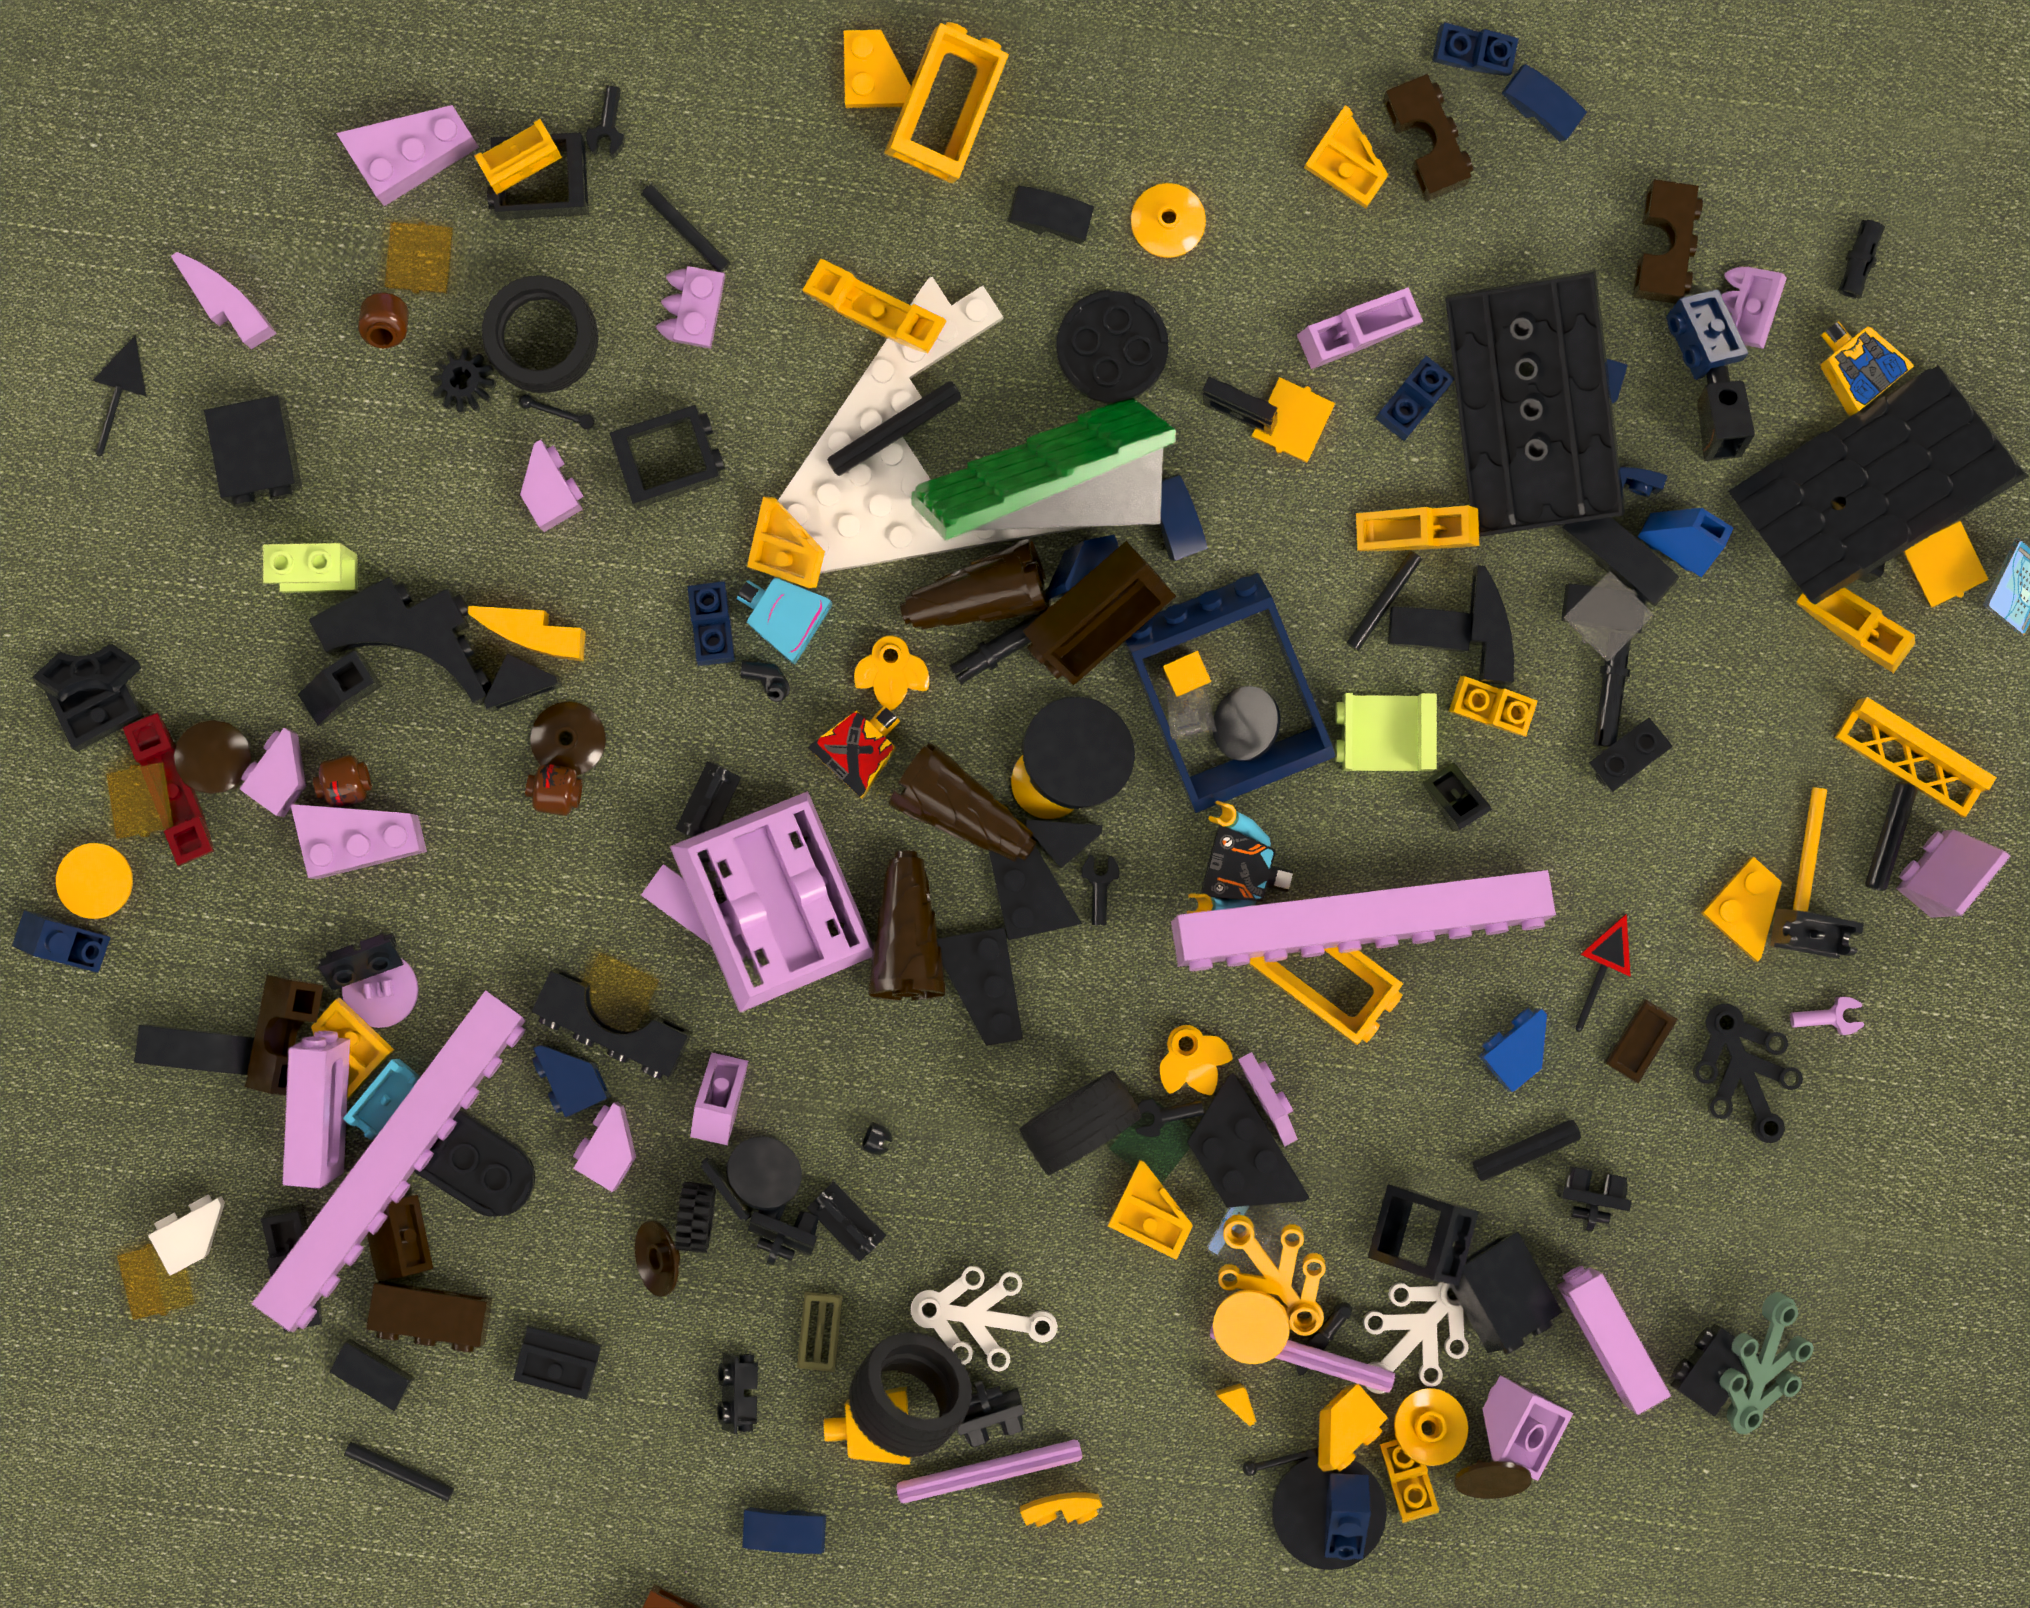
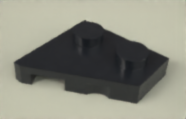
M127 683L116 693L99 688L86 689L70 695L62 702L45 691L71 748L76 752L144 717Z

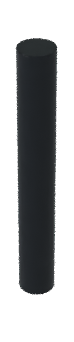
M652 184L642 191L641 195L718 272L722 273L729 267L730 262Z
M1413 551L1408 553L1346 642L1348 646L1356 651L1361 649L1422 561L1418 554Z
M353 1442L349 1443L344 1453V1456L446 1502H449L455 1488Z

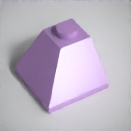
M1500 1375L1496 1384L1491 1388L1488 1400L1483 1407L1492 1460L1520 1464L1531 1472L1533 1479L1538 1481L1573 1413Z

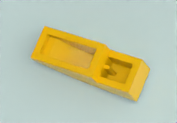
M1469 505L1356 513L1357 551L1425 550L1479 546L1478 508Z
M1845 587L1817 604L1811 603L1804 593L1796 601L1802 609L1830 631L1893 674L1915 645V635L1883 616L1882 610Z
M468 606L469 615L491 631L514 644L540 654L584 662L585 631L582 628L548 626L549 614L543 610Z

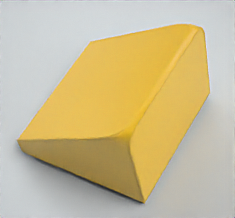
M1239 1383L1215 1391L1217 1397L1249 1426L1255 1424L1256 1419L1244 1384Z

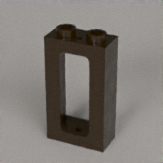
M1126 540L1023 630L1032 642L1027 648L1041 664L1047 667L1056 679L1064 676L1074 686L1172 601L1176 595Z

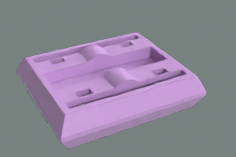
M808 791L670 846L739 1013L872 957L873 944ZM795 831L802 847L797 849L793 847L790 836ZM803 835L808 837L807 842H805ZM704 850L707 851L710 858L708 865L711 871H715L717 878H715L718 888L722 887L727 899L720 904L724 917L697 854ZM720 862L722 864L726 863L731 876L725 878L721 875L719 870ZM833 919L839 935L834 937L827 928V921ZM839 922H842V923L845 924L844 927H843V930H842L841 925H840ZM727 926H729L733 938L742 935L747 946L745 953L748 959L752 958L754 966H752L755 975H759L762 985L753 987ZM761 948L768 963L765 966L758 963L756 958L757 950Z

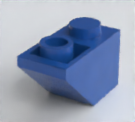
M1703 508L1650 513L1638 538L1645 541L1651 549L1660 551L1676 561L1683 569L1692 571L1699 577H1702L1725 548L1733 527Z
M1529 1007L1511 1021L1514 1027L1505 1035L1497 1032L1482 1045L1485 1051L1479 1055V1058L1508 1092L1513 1093L1542 1069L1547 1014L1543 1009L1536 1008L1532 1012Z

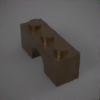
M1425 74L1386 90L1382 101L1396 134L1408 129H1420L1431 138L1433 150L1429 154L1415 159L1411 167L1425 202L1466 186L1472 177L1470 173L1473 172V165L1466 151L1461 152L1455 138L1459 137L1458 129L1451 116L1446 118L1441 106L1444 103V97L1438 83H1431L1428 74Z
M1655 179L1648 186L1642 224L1662 229L1667 234L1670 245L1668 252L1665 254L1653 255L1644 253L1639 258L1632 298L1676 304L1680 298L1684 297V294L1690 293L1693 272L1687 271L1689 257L1695 256L1698 243V235L1692 234L1694 220L1699 221L1703 206V198L1697 197L1699 186Z
M266 975L245 1087L268 1094L287 1096L289 1048L295 1045L297 1032L304 1022H317L323 985L299 979Z

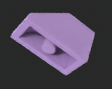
M711 1053L694 1107L690 1137L728 1145L747 1071V1060Z

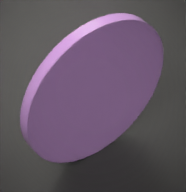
M402 959L404 964L402 966L342 987L343 1001L370 1027L381 1028L395 1025L404 1020L413 1010L418 997V982L413 969L405 960Z

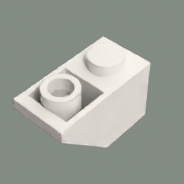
M208 1194L188 1205L192 1212L178 1219L174 1212L154 1223L157 1230L148 1236L169 1276L209 1254L225 1204L222 1196L212 1201Z

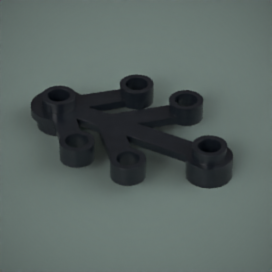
M1718 1004L1711 1008L1706 1016V1029L1711 1036L1701 1061L1696 1063L1693 1068V1076L1698 1082L1705 1084L1714 1082L1718 1076V1069L1715 1064L1724 1044L1726 1045L1731 1058L1716 1095L1708 1102V1112L1711 1116L1718 1119H1725L1731 1115L1733 1111L1731 1099L1740 1079L1756 1116L1751 1125L1754 1137L1765 1143L1777 1142L1784 1134L1785 1125L1778 1115L1771 1113L1755 1073L1777 1081L1782 1088L1787 1090H1795L1801 1086L1803 1082L1802 1073L1797 1068H1783L1747 1053L1740 1037L1763 1045L1765 1051L1773 1055L1784 1053L1788 1047V1040L1780 1032L1769 1033L1745 1023L1743 1015L1737 1007L1731 1004ZM1724 1015L1729 1016L1732 1020V1025L1727 1030L1722 1029L1719 1024L1721 1017ZM1777 1036L1781 1040V1047L1774 1051L1770 1048L1769 1041L1772 1037ZM1703 1065H1708L1711 1068L1712 1073L1708 1079H1702L1699 1075V1070ZM1792 1071L1796 1075V1081L1793 1085L1788 1086L1784 1082V1076L1787 1072ZM1723 1100L1726 1104V1110L1723 1114L1718 1115L1714 1110V1105L1717 1101ZM1768 1121H1773L1776 1125V1131L1772 1135H1767L1764 1132V1125Z

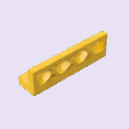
M1868 697L1859 699L1835 736L1840 742L1904 782L1916 786L1920 792L1962 818L1967 816L1980 793L1989 791L1997 778ZM1858 718L1871 726L1873 741L1860 743L1848 735ZM1879 731L1889 737L1880 739ZM1895 740L1902 744L1906 760L1896 763L1887 760L1882 743ZM1875 744L1877 753L1866 746ZM1911 751H1913L1921 757L1913 759ZM1927 760L1934 764L1938 781L1924 783L1919 780L1914 763ZM1907 764L1909 773L1898 766ZM1943 771L1953 777L1945 779ZM1959 780L1972 788L1962 805L1949 798L1947 782ZM1939 784L1941 793L1930 786Z

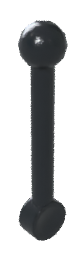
M524 394L519 398V405L523 409L532 407L577 422L585 430H589L594 426V419L589 414L579 416L534 401L528 394Z
M1319 1447L1259 1463L1247 1461L1242 1467L1243 1472L1247 1476H1253L1262 1469L1318 1456Z

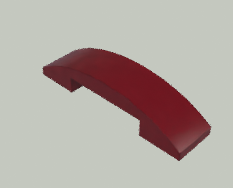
M155 713L122 727L135 761L141 764L166 828L164 834L177 866L214 852L210 833L196 792L193 788H189L184 784L176 771L174 760L176 745L160 714Z

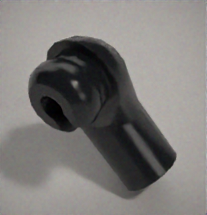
M748 660L742 661L741 679L760 681L767 692V697L771 701L781 702L789 695V682L776 664Z

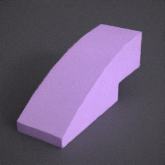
M176 252L171 255L209 318L218 326L229 320L243 343L250 349L277 334L257 307L217 272L181 253Z
M1408 287L1347 309L1340 315L1309 325L1297 334V337L1311 369H1314L1421 324L1423 320Z
M663 864L641 896L710 944L683 877ZM717 902L719 909L722 913V916L724 917L720 904ZM727 926L743 961L746 957L745 950H747L742 935L733 938L729 926Z

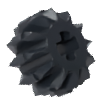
M462 349L459 360L452 351L447 352V358L450 363L446 366L443 362L437 361L435 366L442 374L431 375L430 380L440 385L433 391L436 398L445 397L442 405L448 410L456 404L459 414L465 413L467 403L470 404L475 412L479 411L480 405L477 399L481 397L486 402L491 400V396L484 389L496 387V382L493 379L486 378L494 372L493 367L490 364L482 366L484 357L480 353H477L471 359L468 349ZM462 374L469 378L467 380L468 387L464 389L458 385L460 383L459 376Z

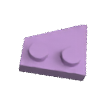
M1252 1052L1238 1059L1263 1109L1273 1122L1284 1147L1298 1140L1288 1117V1114L1293 1112V1109L1283 1091L1276 1094L1270 1083L1274 1082L1275 1078L1266 1062L1263 1061L1258 1064Z

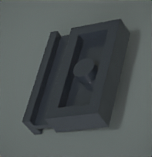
M1208 377L1202 389L1204 392V406L1270 436L1272 435L1277 425L1278 412L1276 411L1278 407L1271 405L1263 399L1242 392L1230 384Z
M529 1325L526 1329L513 1381L587 1400L603 1344Z

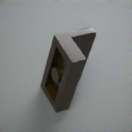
M418 1195L404 1197L398 1203L392 1200L383 1212L387 1215L383 1225L374 1235L370 1232L367 1234L374 1271L378 1281L404 1277L433 1269Z

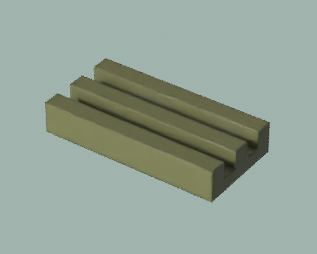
M805 1291L797 1368L835 1372L843 1295ZM812 1301H819L813 1361H806ZM827 1302L834 1303L828 1363L821 1362L826 1308Z

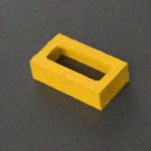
M947 22L946 25L940 23L933 30L884 154L951 184L958 180L1009 54L1002 51V46L991 39L981 38L978 40L967 35V29L956 23ZM953 54L973 63L977 68V73L945 153L942 155L911 141V137L944 55Z
M1338 947L1324 949L1325 952L1368 983L1373 989L1372 996L1354 1017L1345 1014L1277 961L1265 962L1264 956L1250 958L1249 965L1356 1045L1361 1040L1367 1043L1380 1027V1024L1376 1022L1384 1009L1390 1013L1403 996L1399 992L1403 983L1359 950L1339 953Z

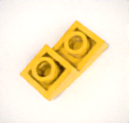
M1460 676L1448 712L1500 730L1526 736L1538 701L1504 688H1496L1472 678Z
M1397 1439L1380 1444L1402 1523L1439 1513L1438 1504L1428 1476L1427 1466L1410 1459L1400 1448Z
M1062 1493L1020 1506V1513L1026 1526L1034 1522L1037 1527L1045 1525L1057 1518L1055 1512L1062 1510L1067 1523L1076 1520L1078 1524H1082L1098 1515L1096 1509L1102 1507V1501L1099 1495L1094 1493Z

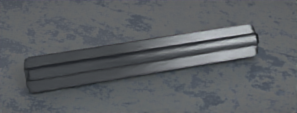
M952 381L946 382L832 454L827 459L831 469L837 476L845 474L956 404L962 398L958 388Z

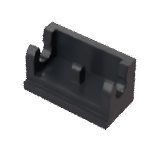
M1776 909L1770 946L1840 959V955L1853 956L1857 953V948L1849 946V938L1851 935L1862 934L1864 923L1799 910Z

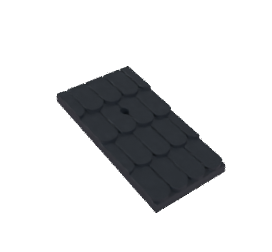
M1595 269L1447 295L1445 302L1470 506L1478 508L1479 537L1624 515V495ZM1523 362L1531 363L1534 369H1527Z
M1937 365L1933 369L1925 370L1886 397L1884 395L1828 432L1820 433L1781 460L1776 459L1728 492L1811 603L1817 604L2026 479L2029 475L1943 368Z

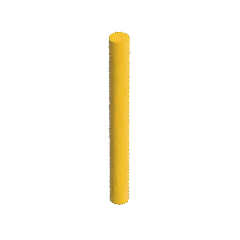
M1812 787L1793 910L1808 912L1827 789Z

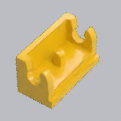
M541 119L534 121V125L485 153L482 154L480 152L474 155L496 194L562 158Z

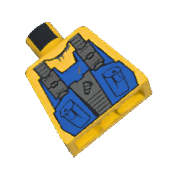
M1837 321L1820 335L1835 352L1820 364L1821 369L1850 417L1864 408L1914 367L1910 360L1871 327L1867 326L1852 338L1842 324Z

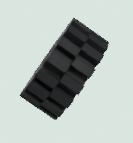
M684 1181L677 1214L676 1250L707 1253L713 1226L715 1185Z

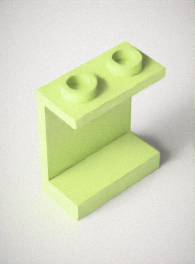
M340 543L263 545V583H280V592L282 593L358 592L357 554Z
M1345 693L1342 695V702H1336L1335 722L1337 725H1342V740H1336L1335 760L1336 762H1342V771H1434L1437 769V693H1421L1418 696H1374Z

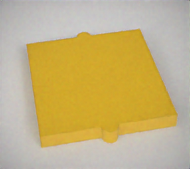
M1279 377L1268 400V403L1278 407L1276 411L1278 412L1277 425L1271 436L1255 429L1251 437L1276 448L1275 451L1278 454L1284 452L1307 463L1335 403L1311 392L1309 386L1302 388Z
M1957 521L1937 531L1904 551L1931 608L1955 596L1961 598L1964 596L1965 591L1989 580L1961 521Z

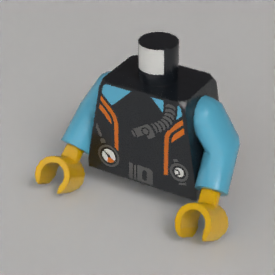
M1216 801L1215 804L1220 805L1222 808V815L1219 818L1209 815V821L1219 824L1216 830L1200 894L1191 893L1188 895V898H1195L1197 900L1198 908L1196 911H1187V914L1255 906L1256 902L1263 901L1266 887L1283 892H1288L1293 871L1272 865L1276 850L1270 847L1269 836L1254 820L1237 812L1231 804Z

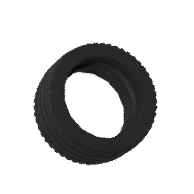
M527 276L516 279L507 286L505 285L489 302L482 322V340L488 359L505 380L526 391L551 393L570 387L586 374L596 355L598 327L595 316L586 300L572 286L553 277ZM548 299L560 303L573 316L577 330L575 347L563 362L551 369L536 371L523 368L512 360L506 350L504 331L507 321L516 309L534 300Z
M1112 1070L1058 1101L1024 1124L1019 1130L1024 1142L1027 1143V1147L1033 1153L1036 1161L1039 1162V1166L1047 1175H1051L1110 1141L1138 1121L1142 1115L1133 1097L1128 1093L1125 1084L1122 1083L1119 1076Z
M904 1332L888 1336L868 1353L858 1367L851 1382L848 1397L850 1411L852 1412L855 1424L858 1425V1429L875 1446L893 1455L920 1457L930 1452L932 1453L953 1435L964 1420L970 1407L972 1385L965 1365L962 1364L961 1359L957 1357L958 1355L951 1348L941 1343L940 1340L934 1339V1337L915 1332ZM898 1370L912 1374L925 1383L936 1398L939 1418H918L908 1415L895 1406L884 1391L880 1378L881 1372Z

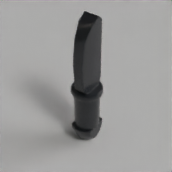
M1347 1302L1337 1304L1329 1318L1305 1345L1324 1350L1329 1340L1332 1341L1334 1339L1335 1333L1350 1318L1352 1314L1350 1304ZM1295 1364V1369L1299 1376L1304 1375L1309 1369Z

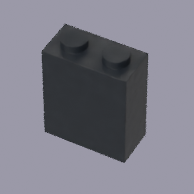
M275 395L204 410L221 499L228 503H233L234 507H244L255 504V498L270 495L272 500L284 499L293 496V490L303 489L287 404L283 398Z
M1519 1232L1499 1236L1466 1258L1459 1286L1450 1284L1487 1353L1502 1350L1504 1354H1509L1525 1344L1523 1341L1524 1337L1530 1333L1535 1336L1548 1330L1553 1326L1551 1320L1562 1313L1560 1306Z

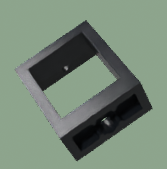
M581 132L549 134L559 152H567L569 202L508 205V188L496 194L493 188L488 186L487 201L489 209H494L495 214L500 220L589 215L586 142ZM513 136L491 137V149Z
M696 405L609 433L632 504L636 509L722 481L719 471L724 470L725 465L719 448L711 449L707 436L714 434L708 414L707 412L700 414ZM691 420L707 470L646 490L630 440Z
M1388 1184L1372 1237L1368 1258L1433 1281L1459 1286L1479 1211L1411 1189ZM1413 1202L1441 1211L1426 1266L1399 1257Z

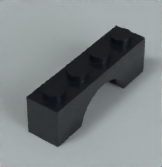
M558 968L550 971L531 1011L540 1016L538 1021L541 1024L555 1030H559L560 1026L574 1032L572 1037L575 1040L588 1046H593L594 1043L600 1044L608 1048L607 1054L610 1057L625 1063L631 1059L642 1064L641 1071L658 1079H661L663 1075L670 1077L674 1074L693 1032L661 1017H657L642 1029L634 1031L615 1029L603 1022L595 1012L591 1001V984Z

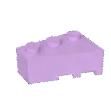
M453 105L336 133L383 206H386L479 148Z
M290 804L308 878L321 879L427 852L418 815Z

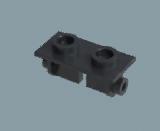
M1648 717L1590 761L1589 764L1596 771L1595 777L1602 786L1607 785L1613 793L1673 746L1650 717Z
M707 761L675 829L690 837H694L717 828L742 777Z
M381 932L377 936L360 941L361 949L357 951L352 944L333 952H326V957L320 959L321 964L318 967L332 991L404 965L395 949L397 942L393 933L386 935L385 932Z
M834 1181L807 1207L859 1262L887 1236Z
M723 1353V1363H720L718 1366V1381L722 1386V1401L717 1406V1418L719 1424H722L721 1429L732 1434H737V1426L740 1432H752L753 1424H757V1396H744V1389H758V1362L754 1361L755 1354H739L738 1357Z

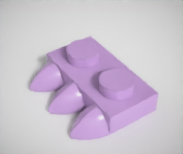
M687 266V269H679L666 275L667 280L673 287L682 291V294L670 295L661 300V303L667 311L677 316V319L665 320L656 325V328L665 338L673 342L711 349L725 274Z
M1738 267L1725 273V278L1735 288L1740 289V291L1726 292L1721 296L1729 312L1732 313L1731 317L1744 344L1764 349L1787 278L1783 273L1751 267Z

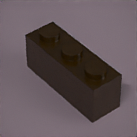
M379 1281L373 1285L366 1330L377 1331L376 1337L381 1339L399 1340V1335L414 1337L413 1343L419 1345L436 1346L437 1341L452 1343L451 1349L474 1352V1347H481L486 1342L493 1298Z

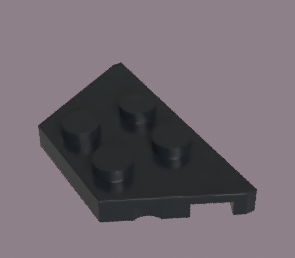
M1234 1073L1230 1074L1187 1141L1188 1146L1227 1208L1307 1201L1310 1197L1237 1077Z

